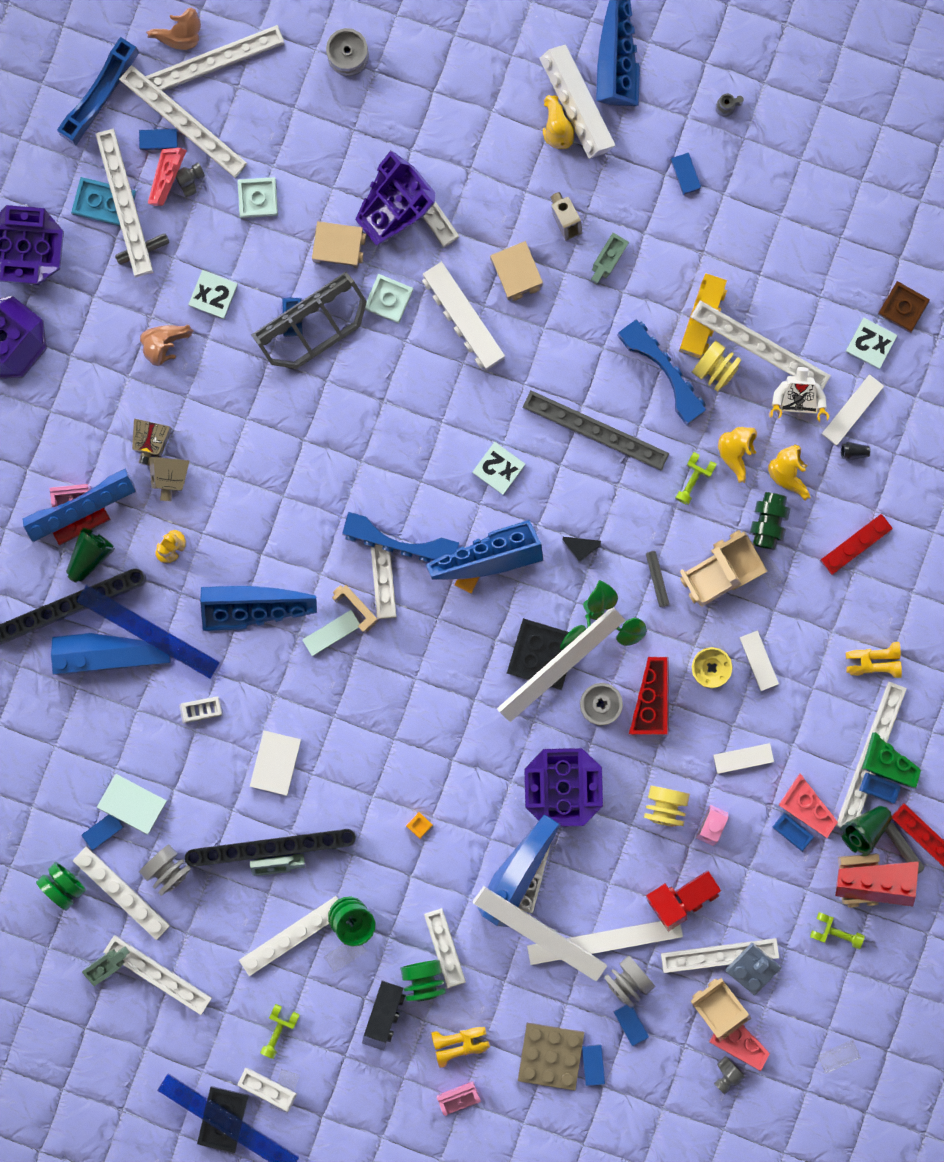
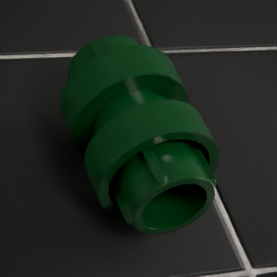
M765 492L763 501L756 502L754 513L759 515L758 522L752 521L750 534L755 536L754 546L775 550L777 541L784 540L786 529L781 527L782 520H788L791 510L785 506L786 496Z

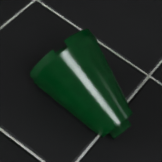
M88 528L81 529L66 570L67 577L75 583L78 581L82 582L115 549L110 541L100 534L98 536L92 534L93 530Z
M878 806L842 825L840 831H843V835L841 837L846 846L854 853L857 851L863 853L860 856H868L892 820L891 811L887 807Z

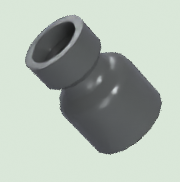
M729 93L723 94L716 103V112L720 116L728 117L734 112L735 106L743 104L744 98L742 96L734 98Z
M199 162L192 165L190 169L183 167L177 172L176 180L186 198L196 194L194 180L205 176Z
M725 1056L717 1064L723 1074V1078L718 1079L714 1084L723 1094H726L730 1090V1086L738 1085L746 1076Z

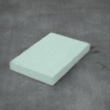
M115 774L97 809L148 835L167 800Z

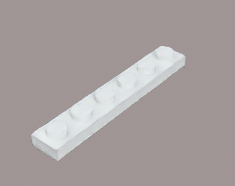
M87 846L75 857L73 862L155 940H158L170 927L153 908Z
M333 897L241 958L239 961L247 974L251 976L328 925V912L330 907L338 900V897Z
M113 936L104 950L105 954L113 949L118 952L123 947H126L130 953L123 959L125 967L202 1015L212 997L119 937Z
M777 939L661 953L663 973L730 965L752 942L770 958L776 959L779 958Z

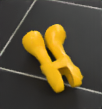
M178 530L170 531L163 536L162 542L157 544L155 554L160 562L171 563L176 561L179 555L175 551H183L185 549V536Z
M893 642L888 649L852 650L845 653L846 659H861V666L853 665L846 667V673L852 676H860L864 673L885 672L890 673L894 678H902L900 661L887 663L871 662V660L900 659L901 649L899 642Z
M475 1027L448 1036H443L438 1031L431 1032L435 1050L463 1042V1046L435 1051L439 1068L445 1067L448 1061L453 1058L472 1053L480 1054L486 1052L490 1047L489 1041L475 1044L473 1038L487 1034L486 1028Z

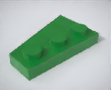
M873 732L862 769L912 789L916 788L921 769L904 755L899 754L893 749L894 747L881 739L879 734Z

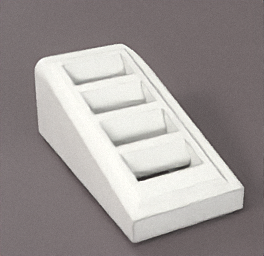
M218 696L179 705L183 724L222 716ZM210 702H213L215 713H211ZM202 704L206 705L207 714H204ZM196 705L198 706L199 716H196L194 706ZM187 707H190L192 717L188 718Z

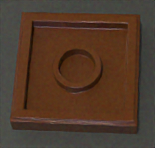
M896 281L877 315L911 333L930 299Z

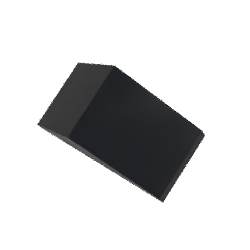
M564 536L562 538V543L578 563L601 545L599 540Z

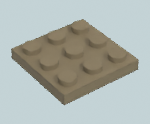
M527 1022L518 1081L576 1090L584 1031Z

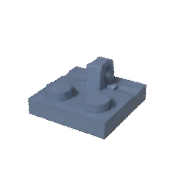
M752 942L726 968V973L755 996L781 970V967Z

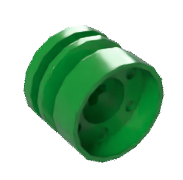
M352 896L336 900L328 912V922L331 929L345 945L351 947L360 946L368 942L373 936L376 925L375 919L365 904L358 898Z
M440 960L419 962L400 967L402 980L412 981L411 985L404 987V991L414 992L406 995V1001H426L446 993L445 988H436V986L444 984V980H435L434 976L442 973Z

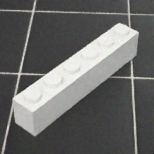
M562 45L547 50L539 59L571 121L584 151L589 159L606 154L615 146V143L567 46Z
M442 261L423 273L424 280H422V283L427 290H432L434 293L432 297L438 306L442 305L445 309L443 312L444 316L448 321H453L455 324L453 329L459 337L463 336L466 341L464 345L469 353L473 352L477 357L474 360L479 368H484L487 371L504 360L505 355Z

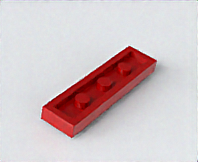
M880 514L820 559L828 572L833 575L893 528L885 517Z
M903 803L892 815V820L944 867V840Z

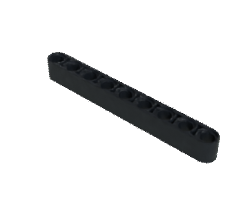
M131 569L1 623L0 645L141 587L146 582V575L139 569ZM140 573L141 580L134 583L132 581L133 574ZM117 580H122L123 587L120 590H116L114 587ZM103 587L106 593L103 597L99 598L97 590ZM82 595L88 597L85 605L79 603V598ZM65 602L70 604V609L67 612L61 610V606ZM50 609L52 611V617L49 620H46L44 618V612ZM29 617L34 619L32 627H27L26 620ZM14 624L17 630L11 635L8 632V628Z
M340 829L195 848L186 852L185 862L187 865L195 867L348 847L355 843L357 836L352 829ZM345 832H349L353 836V840L350 843H346L342 839V835ZM327 834L331 835L334 839L333 844L330 846L323 842V838ZM305 838H313L314 846L312 848L305 846ZM287 840L295 842L293 850L286 849L285 842ZM268 842L275 844V852L269 853L266 850ZM249 845L256 847L257 852L255 855L247 853ZM230 847L237 849L238 853L235 858H231L228 855ZM211 850H216L218 852V858L216 860H211L209 858V852ZM192 852H196L199 855L197 863L190 861L189 857Z

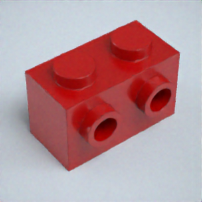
M707 870L675 892L686 906L688 912L692 910L694 913L703 907L702 903L709 900L711 902L718 898V893L721 889Z
M666 883L647 894L646 899L669 932L688 920L686 914L688 910L683 902L679 904L675 898L677 894L673 887L668 888Z

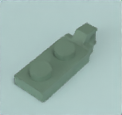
M615 233L611 234L593 264L592 271L595 273L591 278L592 283L597 285L602 277L607 278L629 244L627 240Z
M293 854L289 857L276 856L270 859L257 858L250 861V868L254 876L291 872V869L305 868V860L303 854Z
M123 947L118 952L113 949L87 966L82 973L93 986H96L121 968L125 963L123 959L130 951L126 947Z

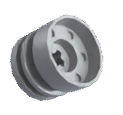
M169 844L139 871L147 881L154 877L158 879L153 888L156 889L161 884L163 885L158 892L160 896L176 888L191 870L189 865L180 870L179 867L185 862L183 859L177 863L173 862L178 853Z
M627 956L619 963L623 973L620 974L613 969L611 971L617 978L612 980L608 974L604 978L617 998L632 1008L634 1004L629 999L631 996L639 1002L640 998L636 993L638 990L647 995L656 986L634 960Z

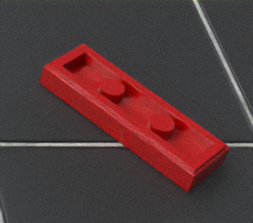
M104 507L53 532V535L60 546L78 537L82 528L93 529L111 519Z

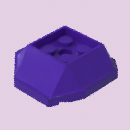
M6 205L1 210L0 282L39 285L60 270L64 231L45 208ZM22 244H29L26 251H20Z
M14 296L0 298V334L7 333V339L0 341V379L23 378L47 349L44 322Z
M582 748L543 749L524 768L525 808L538 821L543 815H546L561 824L560 826H584L603 807L602 767ZM560 782H566L569 785L567 792H559L558 784Z

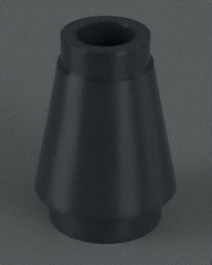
M846 442V444L841 445V458L849 461L869 457L870 446Z

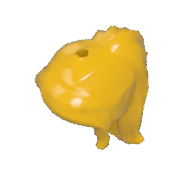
M548 95L544 99V106L548 108L546 130L545 128L542 129L544 140L553 148L568 149L574 142V128L565 117L563 107L558 101V96Z
M737 427L731 432L723 433L718 440L720 456L736 474L738 483H745L746 469L741 457L745 452L747 455L756 454L753 441L757 437V430L755 428Z
M795 444L781 450L776 459L770 461L768 471L770 477L777 485L799 494L806 501L811 499L810 493L796 475L797 468L801 472H805V468L808 465L800 458L801 447Z

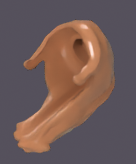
M188 8L181 16L170 15L172 20L178 21L171 30L151 29L146 31L148 34L147 38H155L175 49L188 50L198 44L201 22L196 9Z
M164 325L146 330L140 336L145 358L155 366H160L169 359H175L176 356L174 354L166 356L168 348L174 347V344L170 342L189 338L194 330L189 325Z

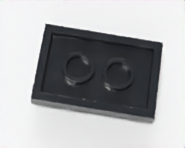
M211 1086L197 1144L235 1153L249 1094Z

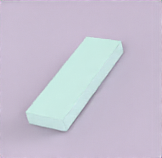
M352 610L302 639L310 654L314 656L358 629L360 623Z

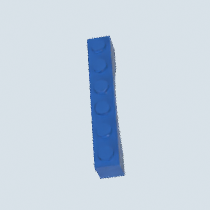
M122 37L119 38L89 91L78 105L67 114L58 127L57 132L61 137L75 146L78 144L119 84L121 76L138 56L139 51L136 46Z
M635 319L619 331L617 336L628 351L648 357L664 371L673 388L675 412L687 426L706 411V404L700 396L698 398L695 396L693 386L688 381L685 383L679 368L672 366L669 355L665 351L661 352L658 348L660 344L655 337L648 335L646 332L648 329L645 324Z
M126 468L108 476L93 489L71 501L56 507L39 510L23 518V527L33 543L135 493L134 483Z
M351 512L347 514L342 535L346 536L345 540L356 542L358 539L364 541V545L375 547V544L383 546L382 550L392 553L394 550L401 551L400 555L410 558H412V555L419 556V560L428 563L446 554H454L459 546V542L442 537L420 544L399 542L381 533L366 516Z

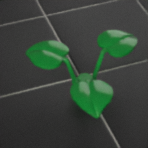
M601 580L598 581L595 589L583 604V608L587 613L585 615L587 628L591 626L590 619L597 620L604 614L605 609H612L618 601L616 591L609 584ZM639 618L627 620L622 628L619 626L616 628V630L620 631L616 636V640L624 646L638 643L646 635L645 623ZM584 625L574 627L564 638L560 649L564 650L586 630V627Z

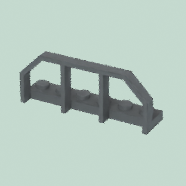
M344 272L251 334V336L271 365L298 369L361 326L367 301L354 280L347 272ZM352 286L360 298L354 322L340 331L324 304L332 302L337 295L348 291ZM321 308L336 334L311 350L295 324L300 323L304 317L310 313L317 312ZM292 326L308 353L294 362L271 358L263 345L269 344L274 337L285 333Z

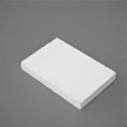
M264 730L250 787L288 796L301 739Z

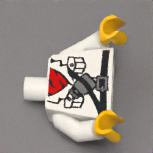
M797 368L796 377L788 376L786 381L782 382L774 391L773 409L769 412L770 418L773 416V411L778 413L777 419L782 416V411L817 413L818 410V422H820L819 416L822 414L827 417L826 421H828L829 414L825 411L827 409L826 396L821 386L815 383L814 378L808 377L807 368Z

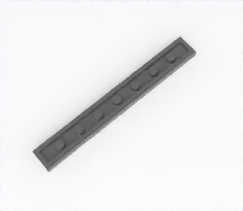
M530 390L522 407L660 471L669 455L668 452L532 390Z

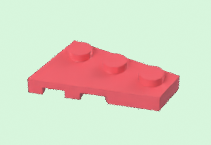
M182 148L162 149L148 204L152 206L164 205L187 150Z
M799 773L778 806L828 838L838 821L805 781L801 773Z
M744 1025L721 1042L714 1033L709 1040V1043L758 1071L762 1070L770 1054Z

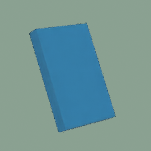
M80 177L71 214L121 227L110 185ZM131 189L133 199H135L136 190Z

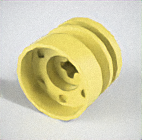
M715 340L691 373L701 380L710 375L711 378L708 385L711 386L715 380L718 381L714 388L718 392L728 384L737 372L742 359L737 357L732 364L730 359L734 353L731 352L724 358L722 355L725 347Z
M705 648L698 652L693 659V676L704 687H720L731 676V659L726 652L719 648ZM709 663L711 665H713L714 663L717 665L715 668L717 671L715 673L712 671L709 673L707 671V665Z
M650 785L648 798L656 801L655 805H646L647 809H652L654 812L653 814L644 813V818L661 825L671 827L683 826L684 821L676 820V816H685L686 814L679 811L678 806H688L690 794Z

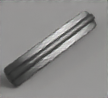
M164 233L146 241L148 252L169 244L168 236ZM127 250L115 255L120 265L130 261Z
M656 551L647 552L646 558L659 607L668 606L669 600Z
M890 823L885 830L886 834L907 863L919 862V874L924 870V866L894 823Z

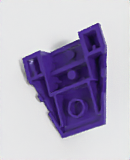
M391 150L377 168L379 172L374 182H371L369 195L367 198H364L355 219L377 246L422 218L435 203V191L413 165Z

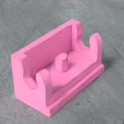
M89 484L50 488L52 507L64 504L91 490V486Z
M473 1081L437 1095V1100L445 1116L481 1102Z

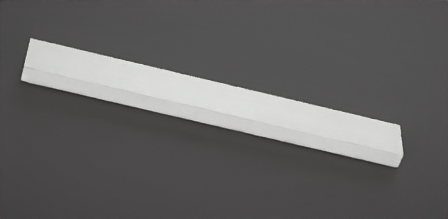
M276 25L145 77L160 90L166 91L285 43L279 27Z
M131 65L119 80L234 178L246 167L247 163L135 67Z
M110 129L96 133L134 276L137 278L154 273L115 130Z
M699 301L691 315L692 319L796 377L797 368H807L808 377L814 378L815 383L819 384L822 390L831 377L826 372L702 301Z
M614 607L606 611L497 708L498 711L509 722L514 720L620 626L625 619Z
M888 682L837 819L838 823L836 826L839 828L846 822L861 815L868 794L859 791L865 772L875 776V774L862 769L871 735L873 732H876L887 743L907 690L905 687L892 682Z
M485 886L482 887L472 901L473 904L595 981L598 980L607 967L603 961Z
M657 921L566 939L588 953L593 954L681 938L683 934L681 924L668 932L662 922ZM538 944L527 945L530 965L561 960Z

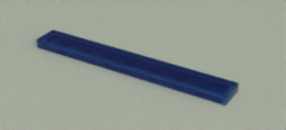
M87 584L76 601L211 679L220 661Z
M168 1073L159 1086L158 1092L268 1162H297L299 1156L171 1074Z

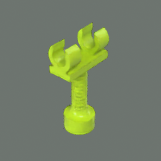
M693 452L686 465L694 470L685 489L682 492L678 491L675 497L676 500L685 505H689L692 500L690 493L699 476L702 474L710 478L717 465L710 461L706 470L695 465L700 456L696 452Z
M818 912L816 919L826 922L823 934L812 930L811 938L825 943L827 935L830 934L851 942L853 948L860 950L865 935L858 932L856 935H850L847 932L832 928L831 924L834 917Z
M275 1004L269 1019L277 1022L276 1028L268 1045L263 1046L260 1051L262 1055L274 1059L276 1056L275 1046L282 1032L281 1030H283L284 1026L294 1029L300 1014L293 1012L289 1022L279 1018L278 1015L282 1006Z

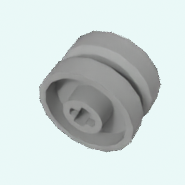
M343 28L334 32L327 41L326 53L328 61L335 72L343 76H352L360 73L367 65L369 58L368 46L360 32L354 29Z
M596 683L588 687L580 699V711L583 717L591 724L598 726L608 725L615 721L621 714L623 707L619 691L606 683ZM598 701L604 702L603 708L597 706Z

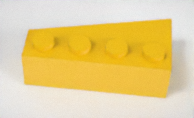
M705 273L691 315L699 301L721 311V308L718 306L720 300L724 301L727 280ZM690 315L679 352L701 358L702 354H705L709 347V344L706 343L708 336L712 337L714 331L692 319Z

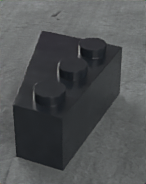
M381 981L362 1044L384 1051L386 1042H391L394 1033L391 1030L392 1023H397L400 1013L396 1011L398 1005H403L406 994L402 993L403 987Z

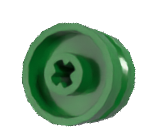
M54 862L48 869L50 876L42 875L36 881V884L51 901L67 911L74 904L71 896L80 898L86 889L69 870L58 862Z

